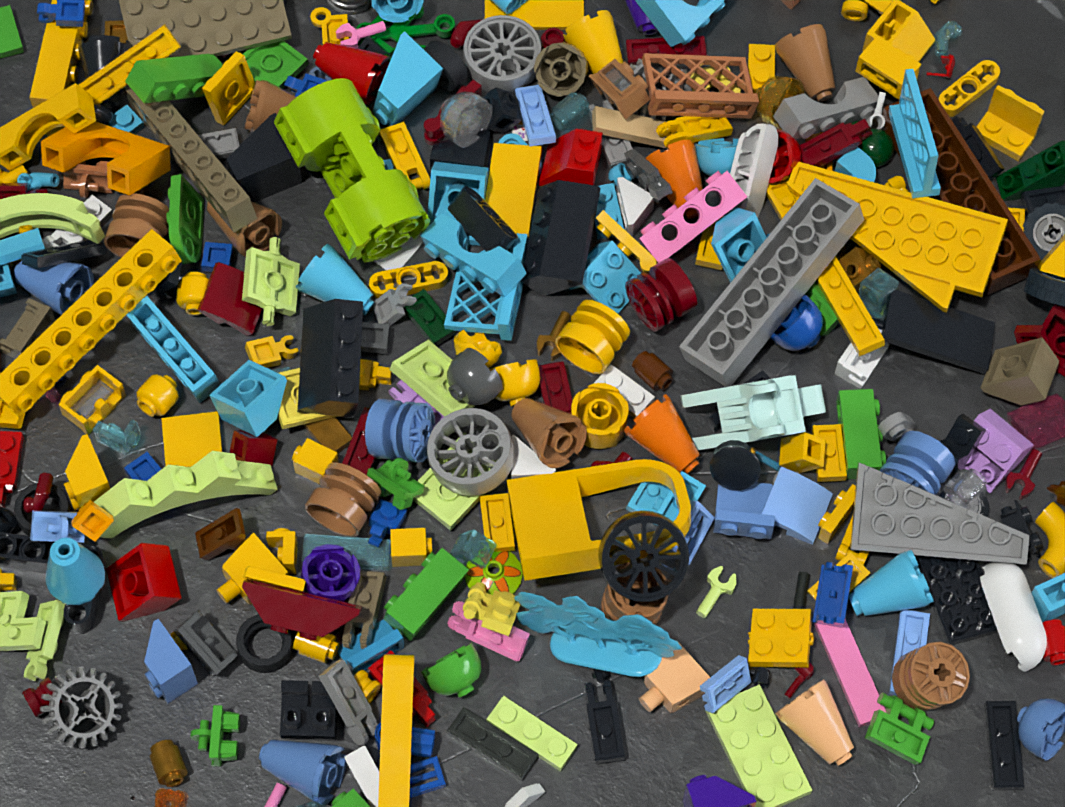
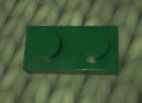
M425 289L412 296L416 297V302L412 306L403 307L404 312L424 337L435 346L456 334V331L444 328L446 315Z

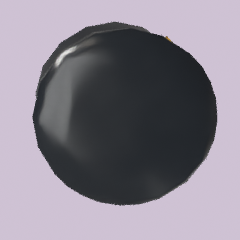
M730 440L716 447L710 461V472L713 479L723 488L741 491L750 488L758 481L761 474V466L753 447L739 440Z

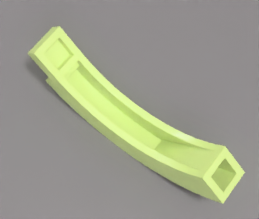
M31 193L0 199V239L19 232V227L23 225H31L33 229L54 228L70 231L97 244L105 237L100 227L101 222L93 214L88 213L82 201L72 197L49 193Z

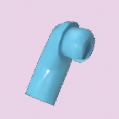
M22 173L17 178V183H27V191L44 186L57 187L60 182V178L56 173Z

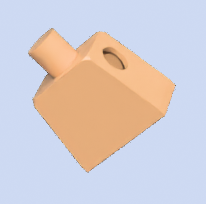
M683 647L680 650H674L673 657H662V661L657 669L645 675L644 684L649 690L639 698V701L648 712H651L662 703L670 713H674L705 694V692L700 690V685L707 681L710 676Z

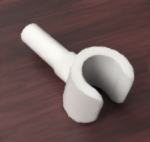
M879 92L874 114L866 120L870 127L872 126L873 119L878 122L877 129H881L885 125L882 108L886 93Z

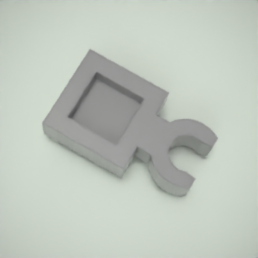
M402 283L396 290L389 289L374 301L373 308L378 323L389 324L390 327L405 315L403 307L412 306L416 302V297L407 296L408 291L413 288L412 285Z

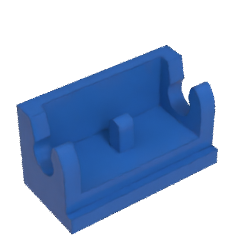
M826 562L825 565H821L812 623L840 628L844 625L853 570L852 565L836 566L832 562Z

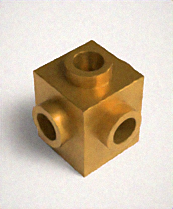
M855 247L838 260L857 292L867 293L877 287V283L884 278L880 270V262L862 248Z

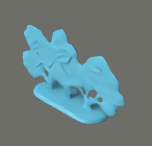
M529 592L518 593L519 595L514 597L523 607L529 609V611L516 613L519 623L528 626L537 633L554 632L550 640L551 652L558 660L565 663L632 677H642L657 669L662 661V657H673L674 650L682 649L677 640L669 637L667 631L654 625L640 614L624 615L619 620L613 621L606 618L603 611L587 605L586 601L578 596L562 598V605H557L543 596Z

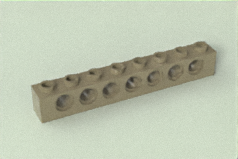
M128 85L123 87L131 108L160 143L170 146L171 157L233 233L257 219L250 197L170 101L143 103Z

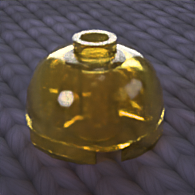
M788 76L771 77L756 91L759 99L756 108L758 117L765 124H771L776 129L782 130L773 116L783 99L804 93L803 83L798 79Z

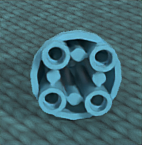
M912 550L899 553L853 589L854 592L848 596L856 616L921 608L934 602L923 573L919 570Z

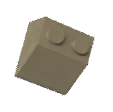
M1043 337L997 349L993 354L981 389L985 393L1019 405L1041 402L1047 397L1059 360Z

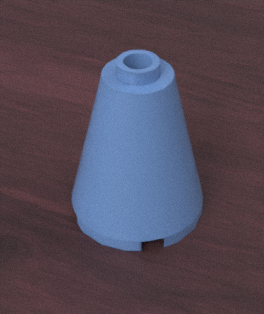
M21 261L14 269L16 283L60 315L94 284V275L91 268L80 263L66 262L43 268H34L23 265Z
M271 740L268 744L262 746L259 753L262 768L320 805H326L334 798V795L330 793L334 786L340 788L347 764L344 758L346 755L341 754V751L345 749L331 744Z

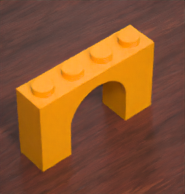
M96 121L75 134L67 127H64L41 141L42 166L63 173L89 159L100 157L114 158L107 163L108 188L127 195H132L170 171V146Z

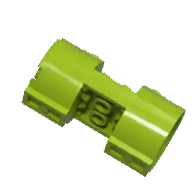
M339 78L320 83L297 96L287 106L279 109L274 124L298 168L305 166L310 171H321L335 197L329 202L324 215L349 259L356 257L357 260L362 258L364 262H371L385 258L401 250V245L406 243L411 236L416 240L429 226L430 219L418 199L419 196L415 185L410 182L403 171L398 169L385 170L383 159L377 156L372 147L381 130L379 122L372 115L369 108L366 107L351 80Z

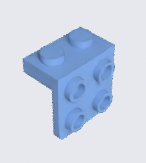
M756 482L750 488L733 491L723 488L718 484L713 533L746 536L755 539H771L775 516L762 514L773 485Z

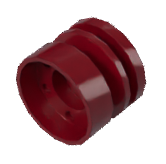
M666 258L650 267L649 274L645 272L637 275V278H632L625 284L627 297L635 313L643 324L654 332L662 329L664 324L672 323L673 315L682 317L697 307L696 293L690 280L682 268L670 258Z

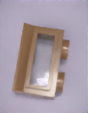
M614 59L597 73L589 75V78L600 95L604 94L611 105L615 103L622 117L627 119L651 100L646 92L648 85L640 75L633 76L634 71L625 61L620 64Z

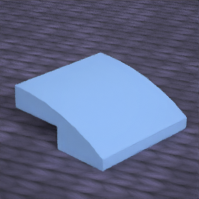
M781 467L762 514L774 515V525L787 530L786 535L813 545L820 528L818 524L827 511L833 493L816 482Z

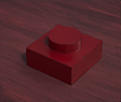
M1044 325L1016 326L1014 335L1017 344L1043 337L1050 347Z

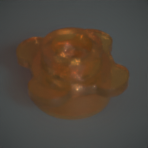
M158 789L155 793L154 807H167V802H171L169 807H181V803L185 800V795L180 790L175 792L170 789Z

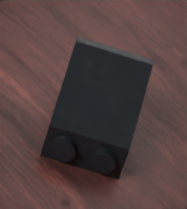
M276 113L270 115L226 159L227 171L250 197L251 202L254 203L302 183L300 167L298 168L274 124L277 116Z

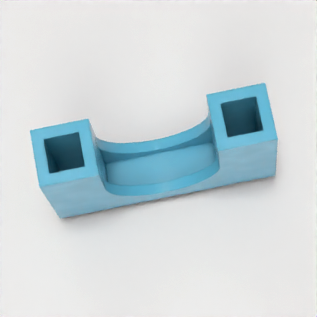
M635 0L670 47L679 43L682 45L689 43L695 37L694 32L710 22L709 16L725 6L724 0H699L696 6L689 5L683 0Z

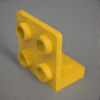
M997 85L988 111L976 127L990 146L1019 162L1035 139L1044 110L1039 108L1037 104L1017 96L1012 90Z

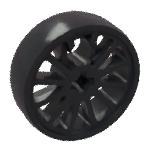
M635 511L619 517L607 528L599 545L598 559L606 582L615 592L630 600L648 602L669 595L680 585L688 569L689 549L683 533L668 517L653 511ZM641 523V540L637 541L629 527ZM646 524H657L658 526L648 542ZM663 529H667L671 533V537L654 546ZM623 530L626 531L633 542L631 547L616 539ZM674 542H677V552L659 553ZM612 545H616V546L619 547V548L614 549V550L610 553V549H611V546H612ZM641 550H645L648 554L647 561L645 562L638 558L640 557ZM620 555H626L630 558L629 565L624 569H618L614 566V562ZM677 559V563L672 569L659 562V560ZM655 567L670 573V576L665 581H662L655 571ZM649 571L658 583L657 586L648 588L647 573ZM642 572V587L640 589L632 588L638 574ZM630 575L626 584L617 580L618 577Z

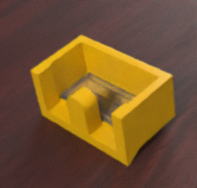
M97 365L92 371H87L82 376L80 383L72 391L70 390L63 395L58 405L63 416L79 427L85 434L89 435L126 397V393L121 382Z

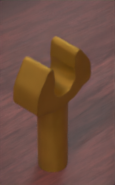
M561 311L549 335H539L537 339L538 356L542 354L546 346L554 348L551 353V361L562 356L555 344V339L571 318L568 312Z

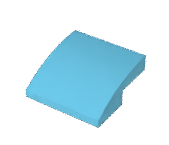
M681 471L680 474L684 479L690 502L697 501L706 485ZM641 482L625 508L629 512H657L668 517L673 522L679 514L673 492L667 486L657 482Z

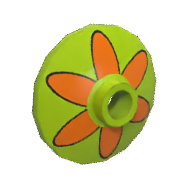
M485 548L473 554L467 562L466 567L469 571L465 579L469 589L477 582H482L485 584L488 594L493 595L494 590L500 592H510L514 595L521 585L523 576L521 563L510 551L486 553ZM491 567H497L499 572L491 574L488 570Z

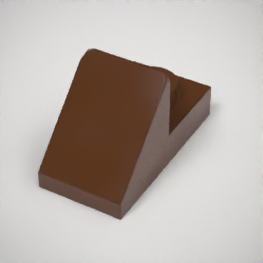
M239 508L233 509L195 532L201 559L210 560L228 548L237 550L244 543L246 534Z

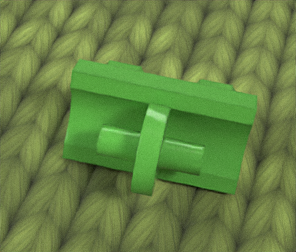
M397 458L394 461L387 460L380 468H369L367 476L381 489V496L385 497L391 495V493L394 494L392 505L399 510L411 507L414 496L422 494L424 490V485L410 477L408 461L403 458Z
M213 705L211 730H209V721L201 720L200 729H194L190 734L192 740L198 741L199 751H207V743L210 742L209 759L212 760L211 765L221 767V761L237 760L238 742L223 740L224 732L240 731V715L233 712H224L222 705Z

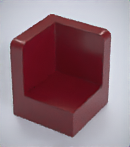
M234 430L229 453H234L238 461L269 464L272 466L278 439L264 432L256 437L246 431Z

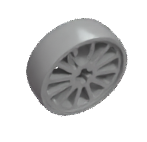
M507 15L492 16L481 20L468 32L463 45V62L467 68V75L470 80L474 79L481 84L482 90L489 92L497 87L515 93L516 88L527 87L535 80L534 64L536 57L542 51V45L533 27L522 19ZM523 56H532L533 59L530 60ZM473 58H482L476 62L473 61ZM491 64L487 72L481 70L485 66ZM520 65L526 68L524 70H520ZM505 70H512L515 73L506 75Z
M465 408L454 411L441 419L429 436L427 458L430 468L440 484L456 494L474 496L495 489L507 478L514 462V443L508 428L496 415L483 409ZM470 426V434L463 435L460 428ZM476 426H484L482 432L476 436ZM456 432L459 439L456 442L448 438V436ZM490 441L498 444L494 449H486V444ZM442 444H446L455 450H440ZM439 459H451L442 465L439 463ZM484 464L491 469L486 472L481 465ZM457 467L453 475L448 472ZM468 468L467 477L461 478L465 470ZM475 468L480 472V476L473 477Z

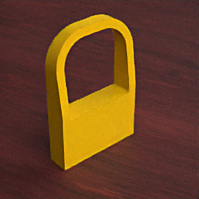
M640 459L554 472L553 474L508 479L509 503L524 581L600 569L598 551L601 540L592 541L590 539L581 499L584 496L640 482L661 483L667 486L675 496L679 514L674 523L685 537L691 526V505L681 474L666 463ZM663 529L654 546L671 537V533L667 529ZM655 531L647 532L648 542L650 541ZM641 533L633 534L637 541L641 540ZM628 535L616 537L617 540L630 547L633 544ZM674 542L670 546L661 550L659 553H663L670 550L671 548L677 545V542ZM612 545V546H611V549H610V553H611L614 549L619 548V547L616 546V545ZM641 550L640 557L638 558H646L648 555L645 550ZM620 555L614 562V566L630 562V558L626 555Z

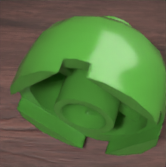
M470 642L467 646L464 645L437 660L434 666L424 668L421 674L430 688L439 695L449 696L457 693L460 698L474 690L472 684L480 676L481 661L475 647Z

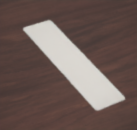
M362 746L344 758L370 806L378 807L379 770L367 748Z

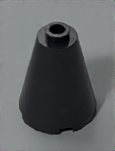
M108 35L89 37V42L84 44L83 39L80 40L78 51L85 79L132 47L131 42L126 40V44L120 42V37ZM123 88L100 104L113 112V109L119 106Z

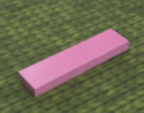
M846 619L841 628L814 623L859 728L870 724L874 711L880 709L886 712V709L877 703L878 691Z

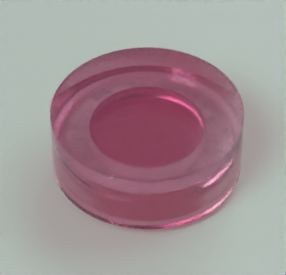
M54 386L44 393L54 405L62 398Z

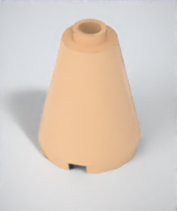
M824 679L775 713L778 719L828 764L835 762L839 766L853 756L850 750L854 746L828 684Z

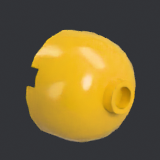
M526 360L527 364L524 365L515 362L495 367L503 385V390L495 399L500 402H509L510 407H512L518 401L534 394L540 383V370L537 360Z

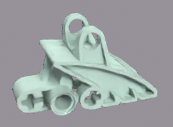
M796 375L680 395L682 408L717 402L722 432L692 438L697 450L715 448L721 443L730 440L752 442L806 432L803 417L826 412L821 384L798 388Z

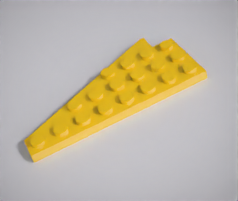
M798 162L794 167L787 183L789 191L799 198L816 178L859 203L864 221L850 239L869 254H872L879 262L940 310L947 313L955 290L979 297L983 296L1007 227L1008 219L929 197L912 198L911 192Z

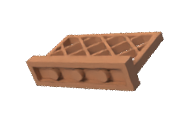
M643 54L642 62L651 99L648 104L649 115L752 118L759 99L757 93H753L745 57ZM651 63H659L666 69L659 73L651 66ZM685 64L691 70L685 74L676 65ZM710 65L716 71L711 75L701 66ZM739 66L740 74L736 76L727 67ZM671 72L681 80L674 84L665 75ZM697 73L706 81L700 85L691 76ZM720 73L731 81L727 86L716 79ZM660 82L670 90H656L655 85ZM686 83L695 91H684L680 86ZM712 84L721 92H709L705 88ZM736 84L745 93H735L731 88Z

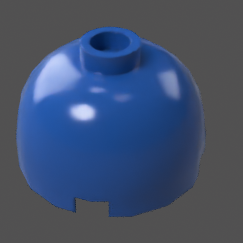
M804 295L770 338L783 349L790 351L813 347L820 339L819 334L823 326L821 311L807 295Z

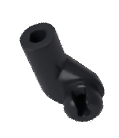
M94 104L96 122L105 125L112 122V111L101 104Z

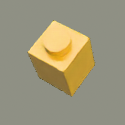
M806 432L781 438L779 466L799 473L824 467L826 440Z
M309 438L306 439L302 446L299 445L295 449L292 456L295 473L319 484L321 476L325 475V469L328 464L332 462L339 463L337 452Z
M425 528L390 529L392 567L421 566L427 555L432 552V538H426Z

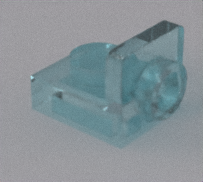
M877 268L860 283L859 297L869 313L878 319L885 314L888 296L898 287L899 281L880 268Z
M132 419L124 432L113 423H108L107 425L100 421L93 428L97 442L124 455H127L131 448L137 446L141 437L138 423Z
M473 529L459 534L450 554L460 563L470 561L483 569L487 566L496 548V543Z

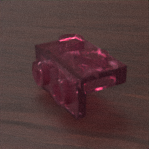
M1057 393L1047 396L1041 402L1031 403L1007 413L1008 422L1011 426L1034 444L1031 450L1065 437V401Z

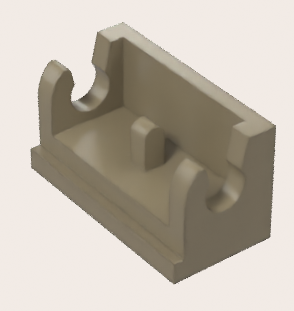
M28 299L25 303L27 306L24 313L7 338L0 339V352L16 359L53 324L55 318L51 307L33 299Z

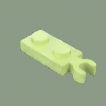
M59 600L41 603L37 617L45 620L46 625L40 649L28 650L26 659L30 660L24 671V678L33 682L36 681V678L45 679L47 660L53 659V655L58 647V635L65 620V604Z

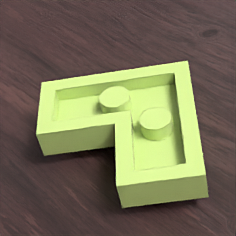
M24 591L0 592V651L40 649L46 621L40 617L24 618L30 596Z

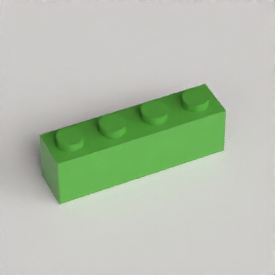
M210 54L139 60L135 62L125 82L143 103L205 96L202 87L223 64L215 55Z

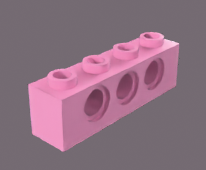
M718 170L705 180L708 186L703 190L699 191L696 187L684 197L687 202L681 207L677 208L674 204L662 213L665 219L656 225L652 221L640 230L643 236L638 240L656 259V263L669 258L747 198L728 171L721 174ZM713 191L720 196L718 206L711 207L706 203L705 196L708 192ZM688 208L695 209L698 213V220L694 224H689L684 220L683 214ZM671 225L676 229L677 235L674 240L668 241L662 237L661 231L664 226Z

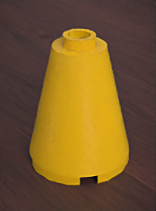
M608 10L597 11L598 16L592 19L589 14L580 18L567 27L565 30L567 35L563 34L566 43L575 45L583 52L588 62V69L593 74L600 71L614 59L620 64L623 63L613 17ZM623 77L620 78L617 82H615L614 85L617 86L621 84Z

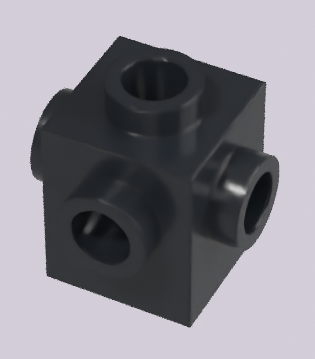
M496 87L478 101L481 118L487 129L505 134L522 121L518 100L512 92Z

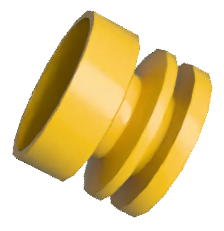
M584 300L577 307V311L572 314L571 322L567 323L556 337L555 344L561 354L575 366L592 374H602L614 359L615 352L621 349L622 343L629 337L630 329L622 317L611 308L593 300Z

